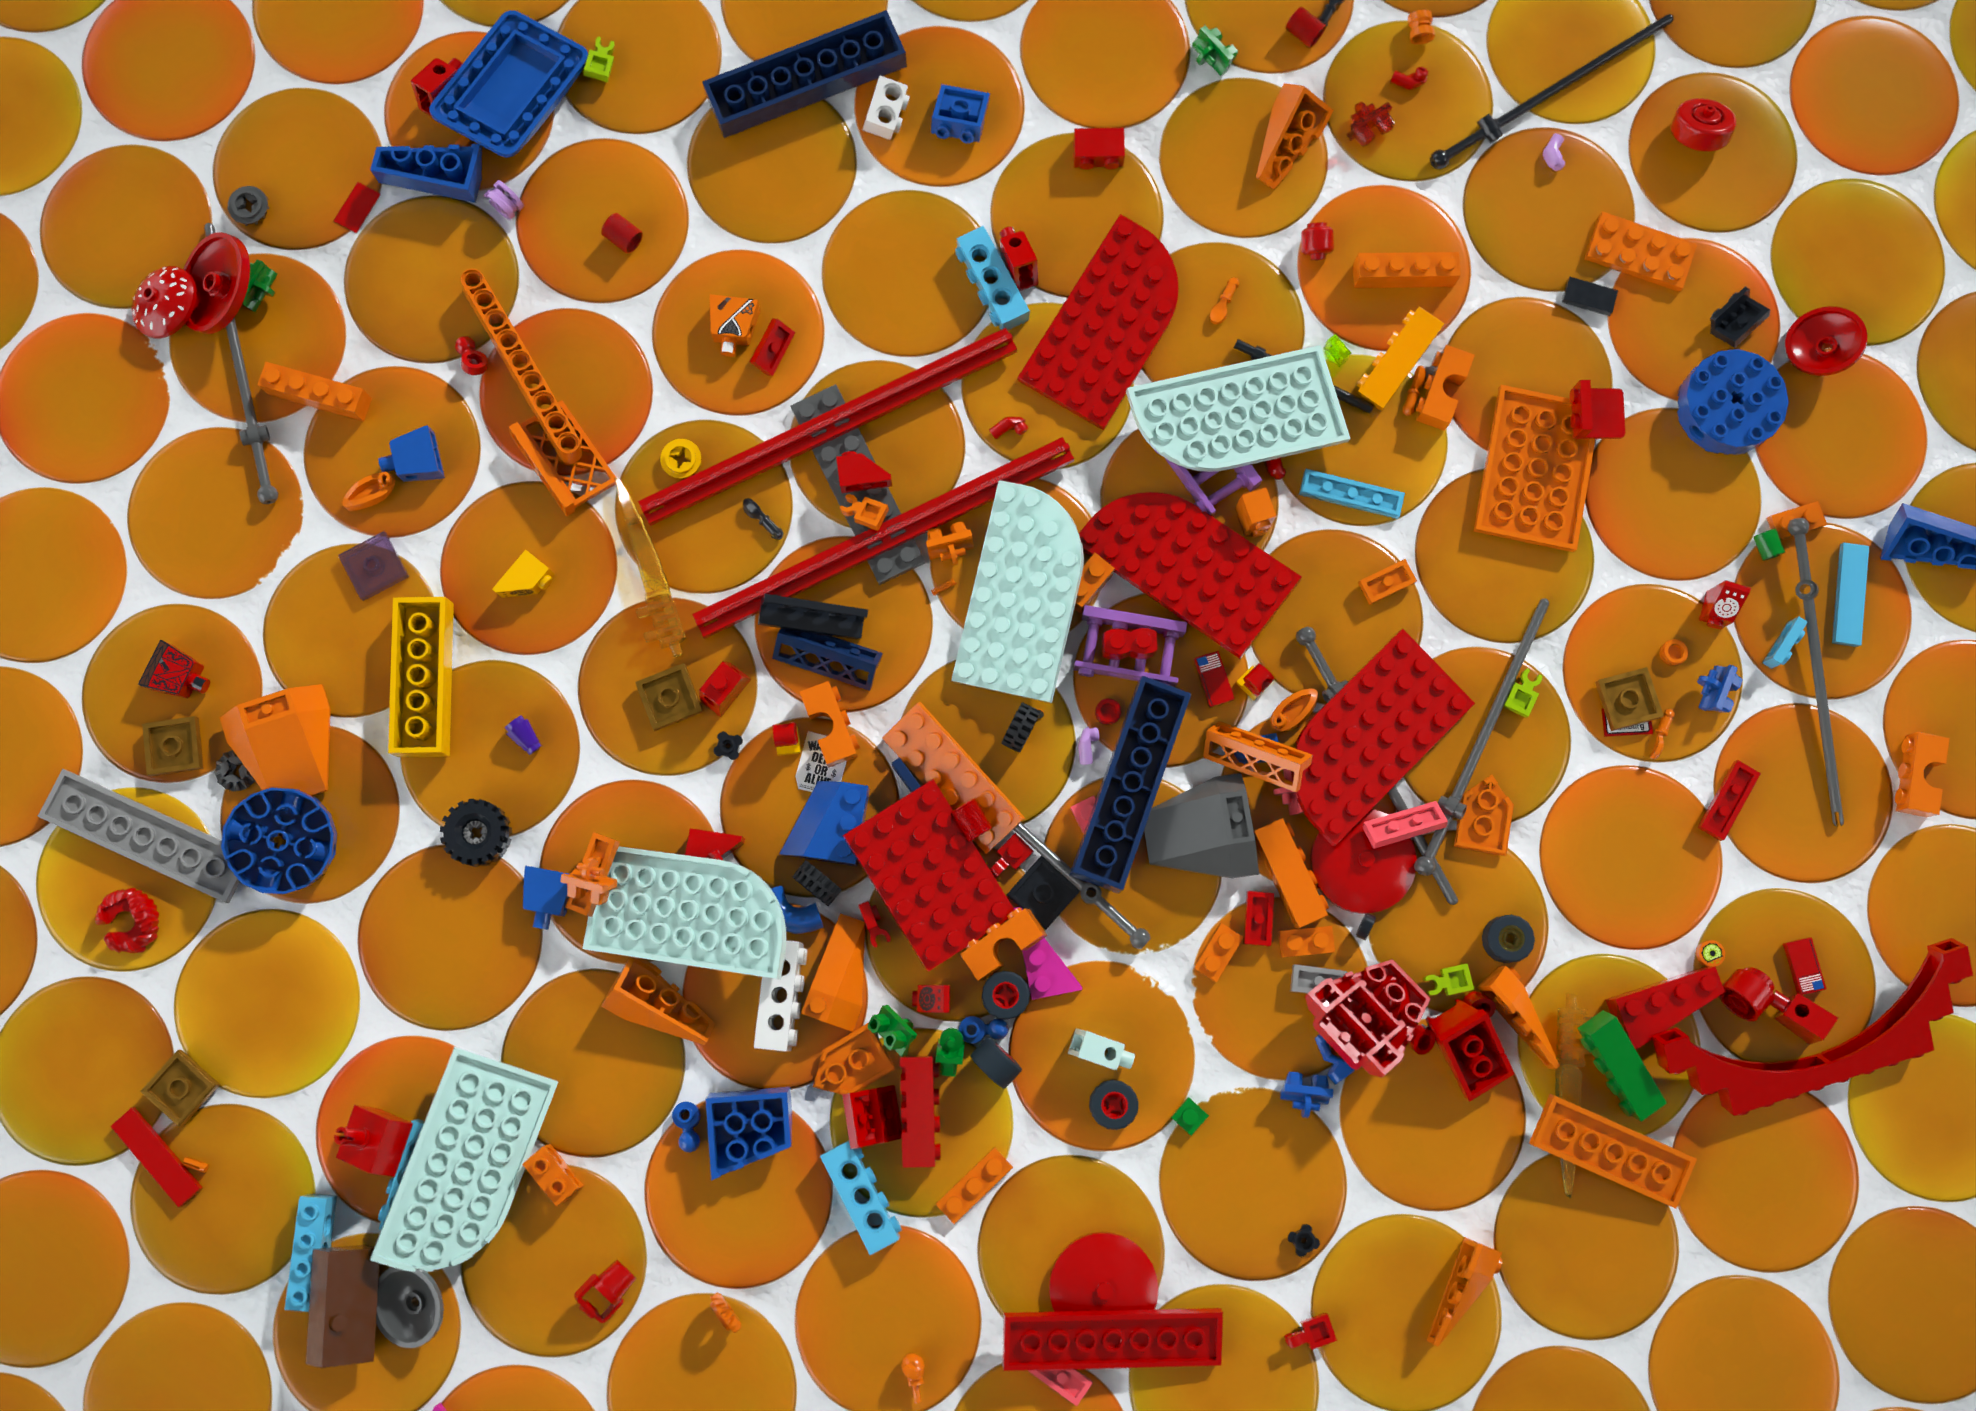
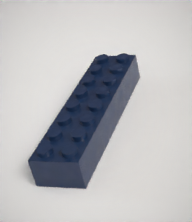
M885 10L702 81L723 137L726 138L875 80L879 76H885L906 68V52L888 11Z
M1143 675L1137 682L1069 876L1117 894L1123 891L1191 693Z

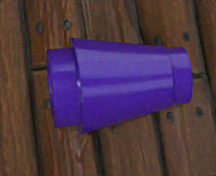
M522 715L504 727L508 732L506 735L529 755L542 746L529 720H525Z

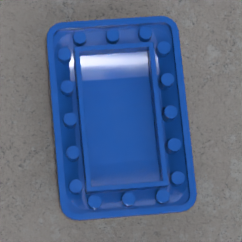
M509 10L500 16L430 105V114L437 122L502 157L515 156L538 131L585 67L588 52L582 45L515 10Z

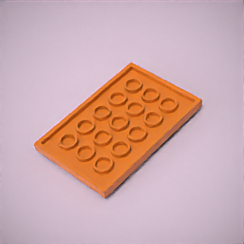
M1506 385L1499 387L1473 532L1569 552L1577 550L1596 439H1573V429L1571 428L1572 404L1569 398Z

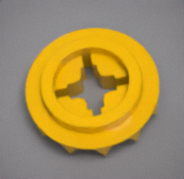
M676 439L669 442L663 448L660 461L668 475L675 479H686L692 474H696L701 465V453L692 441ZM684 451L685 458L689 461L683 462L679 468L678 462L674 458L680 457Z

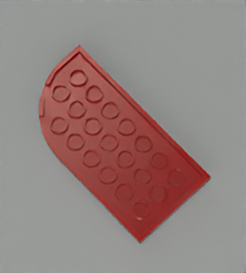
M1121 214L1118 216L1017 378V381L1103 431L1125 398L1127 388L1133 385L1168 328L1176 309L1179 292L1177 271L1169 252L1155 235Z
M1143 492L1121 497L1100 509L1079 532L1085 553L1090 556L1097 553L1115 568L1114 573L1239 659L1246 653L1302 578V576L1205 511L1202 512L1193 503L1171 494Z
M1401 629L1308 721L1296 741L1295 749L1313 755L1311 765L1303 771L1300 790L1296 792L1298 796L1297 801L1307 819L1332 846L1337 845L1475 704L1404 629ZM1291 771L1292 781H1293L1294 772Z

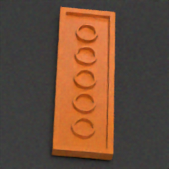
M918 702L882 737L923 784L934 779L953 811L970 800L976 799L975 801L980 805L979 807H981L982 812H984L983 814H985L986 819H988L992 826L990 830L973 839L986 854L1025 819L1020 811L921 702Z
M1549 1094L1529 1144L1675 1209H1677L1697 1161L1696 1158L1553 1094Z

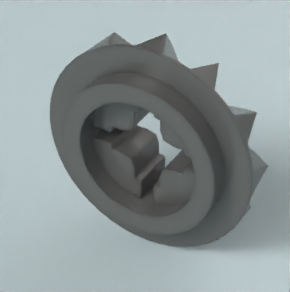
M244 186L238 188L231 194L228 200V212L237 223L239 222L246 226L251 223L257 224L258 220L266 218L265 213L269 209L268 198L257 187ZM246 199L254 204L252 205L251 213L245 209L247 207Z
M233 750L223 753V756L216 761L214 774L218 780L217 783L225 789L241 791L251 786L255 781ZM230 763L236 766L241 765V768L238 770L240 777L234 774L229 775L232 771Z

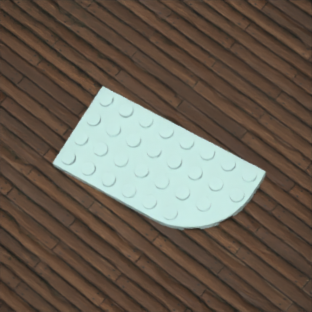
M1321 345L1129 387L1126 390L1134 420L1145 440L1154 450L1169 461L1192 470L1206 472L1229 470L1338 445L1350 440Z
M999 480L951 681L1052 703L1082 577L1084 554L1077 526L1069 513L1055 499L1041 490Z
M618 847L607 876L617 879V887L609 890L607 902L596 905L593 916H588L583 949L781 979L786 950L785 919L775 894L757 874L741 865L723 860Z
M454 1046L370 1260L406 1271L416 1272V1268L432 1272L433 1270L455 1266L466 1261L489 1243L499 1231L508 1214L525 1170L522 1164L530 1157L558 1081Z

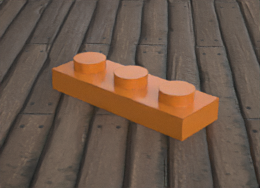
M593 832L582 863L591 857L597 859L599 868L604 869L602 876L607 877L620 841ZM586 889L585 897H569L565 907L592 917L597 904L590 903V890Z
M994 1147L936 1205L955 1224L1013 1166Z

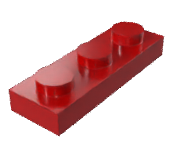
M1739 760L1734 761L1697 828L1719 841L1725 840L1761 773Z

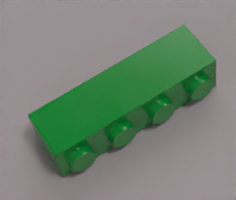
M1602 1010L1577 1028L1583 1037L1580 1039L1582 1045L1587 1051L1592 1052L1595 1060H1593L1594 1065L1602 1074H1605L1608 1079L1606 1085L1620 1099L1619 1107L1628 1117L1633 1116L1642 1122L1667 1104L1616 1016Z

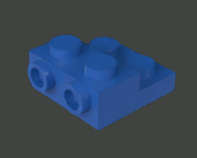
M941 84L932 116L931 133L936 134L941 139L948 137L960 138L962 142L967 144L973 141L980 142L990 93Z

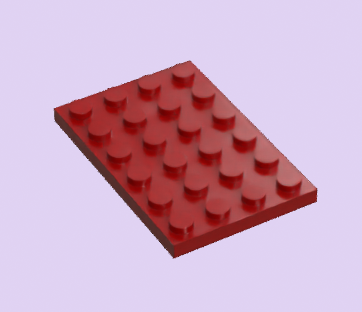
M934 779L842 835L928 972L966 948L973 939L978 940L986 935V930L994 924L999 923L1001 925L1009 920L1007 916L1014 911L1013 906L972 840L968 842V839L965 838L963 831L958 826L959 824L954 819L955 817L951 814L953 811Z

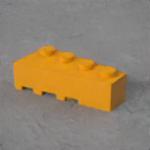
M1420 306L1415 312L1409 311L1402 321L1405 327L1400 333L1397 331L1393 333L1387 342L1390 346L1385 354L1382 352L1378 354L1371 364L1375 367L1370 375L1365 373L1356 385L1360 388L1357 395L1367 402L1374 404L1380 411L1384 409L1445 324Z

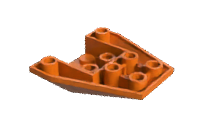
M322 684L287 688L238 704L220 717L227 743L262 790L269 788L298 789L310 796L328 791L331 708Z

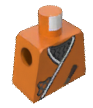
M710 294L711 335L714 342L722 343L721 355L734 357L737 345L748 346L750 344L760 314L758 300Z

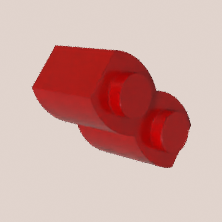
M1139 628L1131 632L1124 629H1111L1104 632L1102 637V654L1106 659L1121 660L1128 656L1134 659H1148L1153 657L1157 651V631L1153 629Z

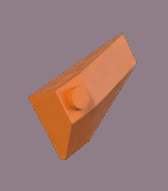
M1284 83L1272 107L1256 175L1257 179L1271 189H1275L1293 168V162L1298 156H1303L1307 152V146L1313 139L1319 138L1334 111L1305 86Z
M840 913L801 1014L852 1032L854 1031L863 1007L864 921Z
M630 956L610 988L601 1007L624 1020L705 1045L715 1023L694 1002L687 1001L678 993L679 988L674 983L670 985L660 975L662 971L656 965L644 958Z
M1499 966L1476 988L1493 1000L1496 1005V1011L1548 1069H1557L1560 1066L1528 993L1524 985L1519 981L1521 976L1512 967Z
M1464 1237L1427 1341L1439 1347L1491 1282L1494 1274H1498L1500 1271L1502 1252Z

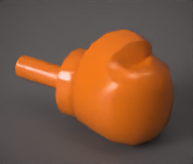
M908 1353L903 1357L902 1370L905 1376H907L908 1386L913 1389L914 1403H921L919 1385L924 1383L925 1364L921 1356L915 1353Z

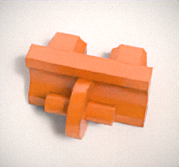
M962 521L950 526L952 533L950 535L942 536L941 530L938 528L927 531L928 540L926 541L930 560L940 557L941 561L951 559L953 566L958 565L957 557L966 555V550L974 548L971 530H967Z
M592 857L586 859L584 863L579 862L577 868L573 869L569 875L561 874V882L567 884L568 897H585L587 889L590 890V903L597 905L606 903L609 890L617 887V879L602 876L604 869L599 868L598 860Z

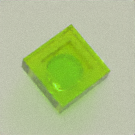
M1336 334L1327 340L1323 348L1328 360L1332 363L1335 362L1338 367L1347 362L1351 355L1350 350Z

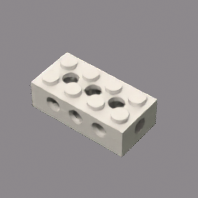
M786 941L784 962L788 961L791 967L787 975H781V979L762 977L754 1048L791 1051L792 1046L797 1045L798 1030L794 1029L795 1019H800L801 1003L797 1002L798 992H803L804 976L800 975L801 965H806L808 952L807 949L803 948L804 944L801 942ZM784 988L787 991V998L784 1002L780 1003L777 1000V992ZM777 1015H781L784 1019V1025L780 1030H777L773 1024L774 1018Z

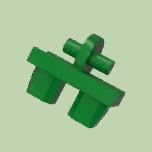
M1203 26L1192 43V46L1199 53L1196 62L1199 65L1207 62L1222 76L1236 58L1238 50L1233 45L1225 47L1221 43L1222 33L1216 27L1209 30L1206 26Z
M258 259L255 263H250L249 285L242 303L253 312H256L265 295L270 297L275 295V291L270 287L278 275Z
M882 1005L879 1013L873 1015L867 1025V1028L872 1033H878L883 1038L884 1045L889 1050H895L901 1057L908 1055L909 1046L918 1035L913 1030V1023L909 1019H902L889 1005Z
M955 1028L944 1030L941 1033L940 1039H938L935 1062L941 1063L940 1075L956 1077L957 1064H963L965 1041H963L961 1032Z

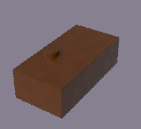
M355 1245L313 1249L306 1364L327 1368L374 1362L379 1263L370 1260L374 1246Z

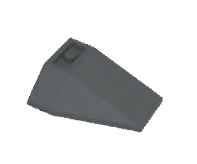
M1241 773L1214 777L1151 809L1144 829L1149 865L1227 878L1259 875L1254 830L1247 792Z

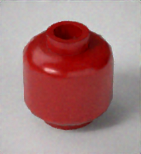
M1326 222L1307 224V228L1301 231L1302 253L1310 255L1311 260L1326 259V254L1332 253L1334 250L1333 229L1327 226Z

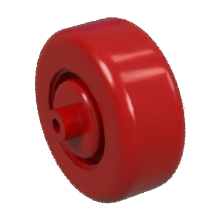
M1695 98L1683 102L1677 108L1671 124V131L1675 139L1682 145L1697 151L1711 152L1720 150L1728 145L1736 128L1737 121L1734 113L1722 103L1710 99Z

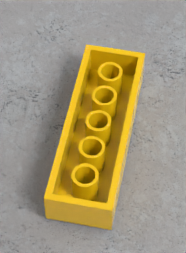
M446 597L393 598L388 753L396 757L450 756L454 603Z

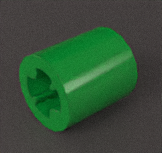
M1776 529L1768 530L1753 537L1762 561L1786 553Z

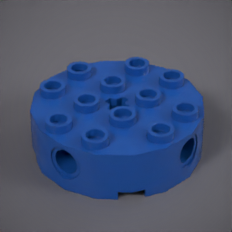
M1740 349L1719 351L1702 360L1697 367L1691 370L1679 388V410L1677 413L1679 423L1688 437L1704 450L1716 454L1720 452L1737 455L1747 453L1775 434L1785 420L1789 400L1785 382L1775 366L1755 353Z
M269 788L251 794L233 808L223 826L221 849L229 869L242 884L261 893L287 894L310 886L326 873L336 854L337 831L331 814L317 798L298 789ZM283 834L286 844L278 847V842L274 841V838Z

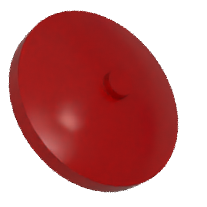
M217 232L210 234L198 243L183 269L192 276L197 289L194 310L185 324L190 329L204 334L216 333L233 320L244 301L250 279V260L243 242L227 233Z
M1371 809L1335 846H1332L1320 832L1317 833L1313 841L1310 853V867L1317 880V887L1327 900L1345 911L1367 914L1388 909L1405 896L1413 883L1416 874L1414 865L1417 858L1412 839H1405L1374 849L1363 830L1364 822L1388 815L1381 811Z
M1095 1232L1079 1237L1060 1253L1051 1271L1049 1294L1054 1312L1154 1310L1158 1300V1280L1150 1259L1136 1243L1119 1234Z

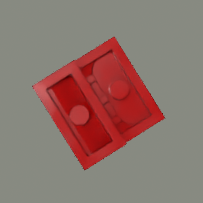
M895 1085L842 1094L850 1149L902 1139Z

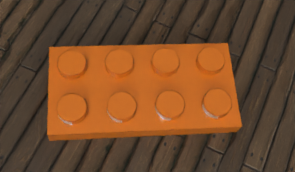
M1602 211L1598 217L1585 260L1680 292L1684 287L1697 244Z

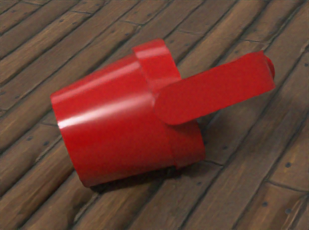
M616 1260L600 1275H591L575 1292L574 1298L580 1304L579 1309L590 1319L595 1318L598 1322L605 1323L622 1306L624 1302L622 1297L636 1280V1277L620 1261ZM593 1286L611 1303L601 1315L596 1307L588 1300L582 1298Z

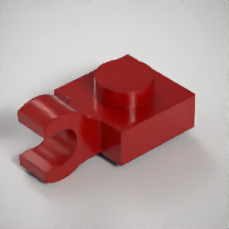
M1014 833L997 850L996 853L1002 858L990 868V871L997 878L1009 865L1016 870L1034 851Z
M869 901L859 904L858 906L870 933V941L873 947H878L876 943L878 935H884L888 943L891 942L890 934L886 930L879 928L877 921L881 920L876 905L871 906Z
M1326 1312L1300 1321L1303 1330L1284 1335L1287 1346H1290L1291 1349L1308 1343L1309 1349L1313 1350L1337 1341Z

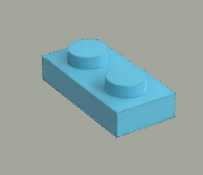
M1799 616L1788 621L1762 663L1769 668H1774L1780 664L1784 665L1792 655L1790 651L1792 646L1799 643L1805 635L1803 629L1808 622Z

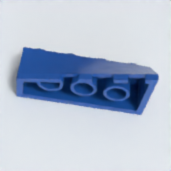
M457 144L449 145V147L423 145V148H410V146L376 147L370 171L381 184L476 203L482 181V146L480 144H471V146L460 147Z
M1902 503L1889 524L1880 558L1881 560L1889 561L1892 558L1903 559L1904 562L1916 563V561L1931 562L1932 565L1937 566L1951 564L1957 565L1958 568L1976 569V527Z

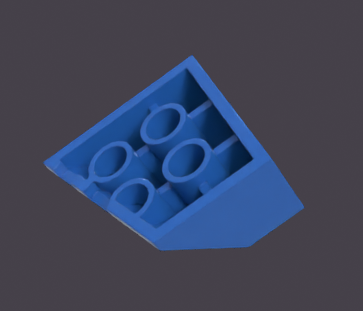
M818 781L779 855L857 867L858 860L842 835L865 822L870 792L867 785L847 782Z
M790 1087L710 1093L706 1097L711 1180L792 1146Z

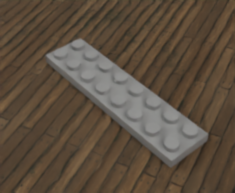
M62 769L37 816L225 903H230L240 883L229 869L221 849L222 840L65 769Z

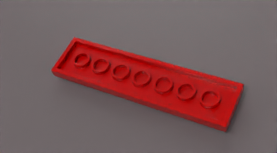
M1221 1308L1004 1313L1003 1371L1221 1366L1223 1311Z

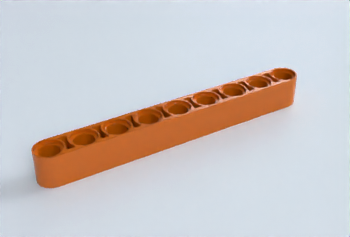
M467 269L462 273L460 279L467 300L560 459L565 463H576L582 456L579 437L485 277L477 269ZM473 283H478L477 286H474V287L469 286V285H471V284H473ZM485 303H489V304H490L489 306H486V307H482V306H481L482 304H485ZM496 323L502 324L499 327H493V325ZM508 343L514 344L512 347H504ZM521 363L526 364V366L522 368L516 367L518 364ZM530 384H538L536 388H528ZM544 404H549V405H551V406H550L549 408H547V409H541V408H539L541 405H544ZM554 425H562V426H563L562 428H560V429H558V430L552 429V427H553ZM568 445L575 446L572 450H564V447Z

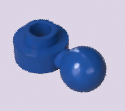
M975 1016L965 1018L959 1026L963 1040L967 1043H978L984 1039L985 1035H989L995 1040H1001L1006 1037L1009 1030L1008 1024L1003 1019L996 1018L990 1021L989 1024H985L981 1018ZM970 1025H974L977 1029L974 1035L968 1033Z
M688 1101L676 1105L672 1113V1119L676 1126L683 1129V1133L678 1141L680 1148L685 1152H693L700 1145V1137L693 1128L698 1125L701 1112L695 1104ZM685 1110H688L690 1113L687 1120L681 1118V1114Z

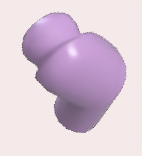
M1553 134L1543 151V157L1547 165L1554 171L1561 170L1565 165V161L1562 159L1563 156L1559 151L1564 141L1560 134Z
M1087 727L1082 731L1078 743L1079 759L1082 765L1093 763L1091 741L1099 740V730L1096 727L1091 729Z

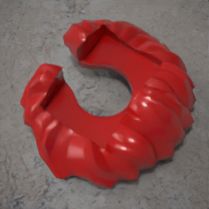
M136 888L121 889L106 895L102 903L97 907L95 915L97 925L112 923L116 916L124 911L130 912L135 920L133 928L127 932H108L104 936L107 947L111 951L114 950L118 953L122 951L129 953L144 952L146 946L158 937L159 912L157 911V905L154 904L153 899L148 898L147 894H144L142 890H136Z

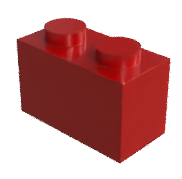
M1074 128V167H1080L1083 170H1089L1094 167H1105L1106 169L1123 167L1125 159L1124 128Z

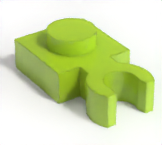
M601 37L596 38L595 51L589 50L584 67V76L604 82L609 81L614 63V56H611L614 52V41L611 40L608 47L601 46Z
M1528 668L1520 675L1521 684L1516 682L1513 684L1503 706L1525 718L1529 717L1539 693L1533 691V688L1542 681V675L1540 674L1536 676L1534 681H1530L1528 679L1530 669Z
M1468 963L1440 969L1441 977L1436 975L1423 977V981L1432 980L1435 983L1433 990L1426 991L1427 995H1437L1443 988L1446 995L1474 990Z

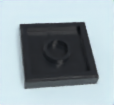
M1040 856L1006 896L1021 907L1022 910L1025 908L1030 909L1041 927L1047 930L1080 890L1043 856Z

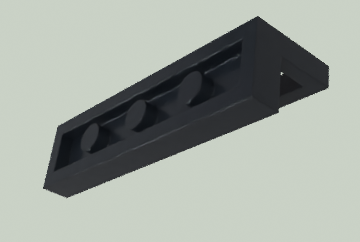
M764 594L760 603L758 625L860 640L862 638L863 621L868 616V609Z

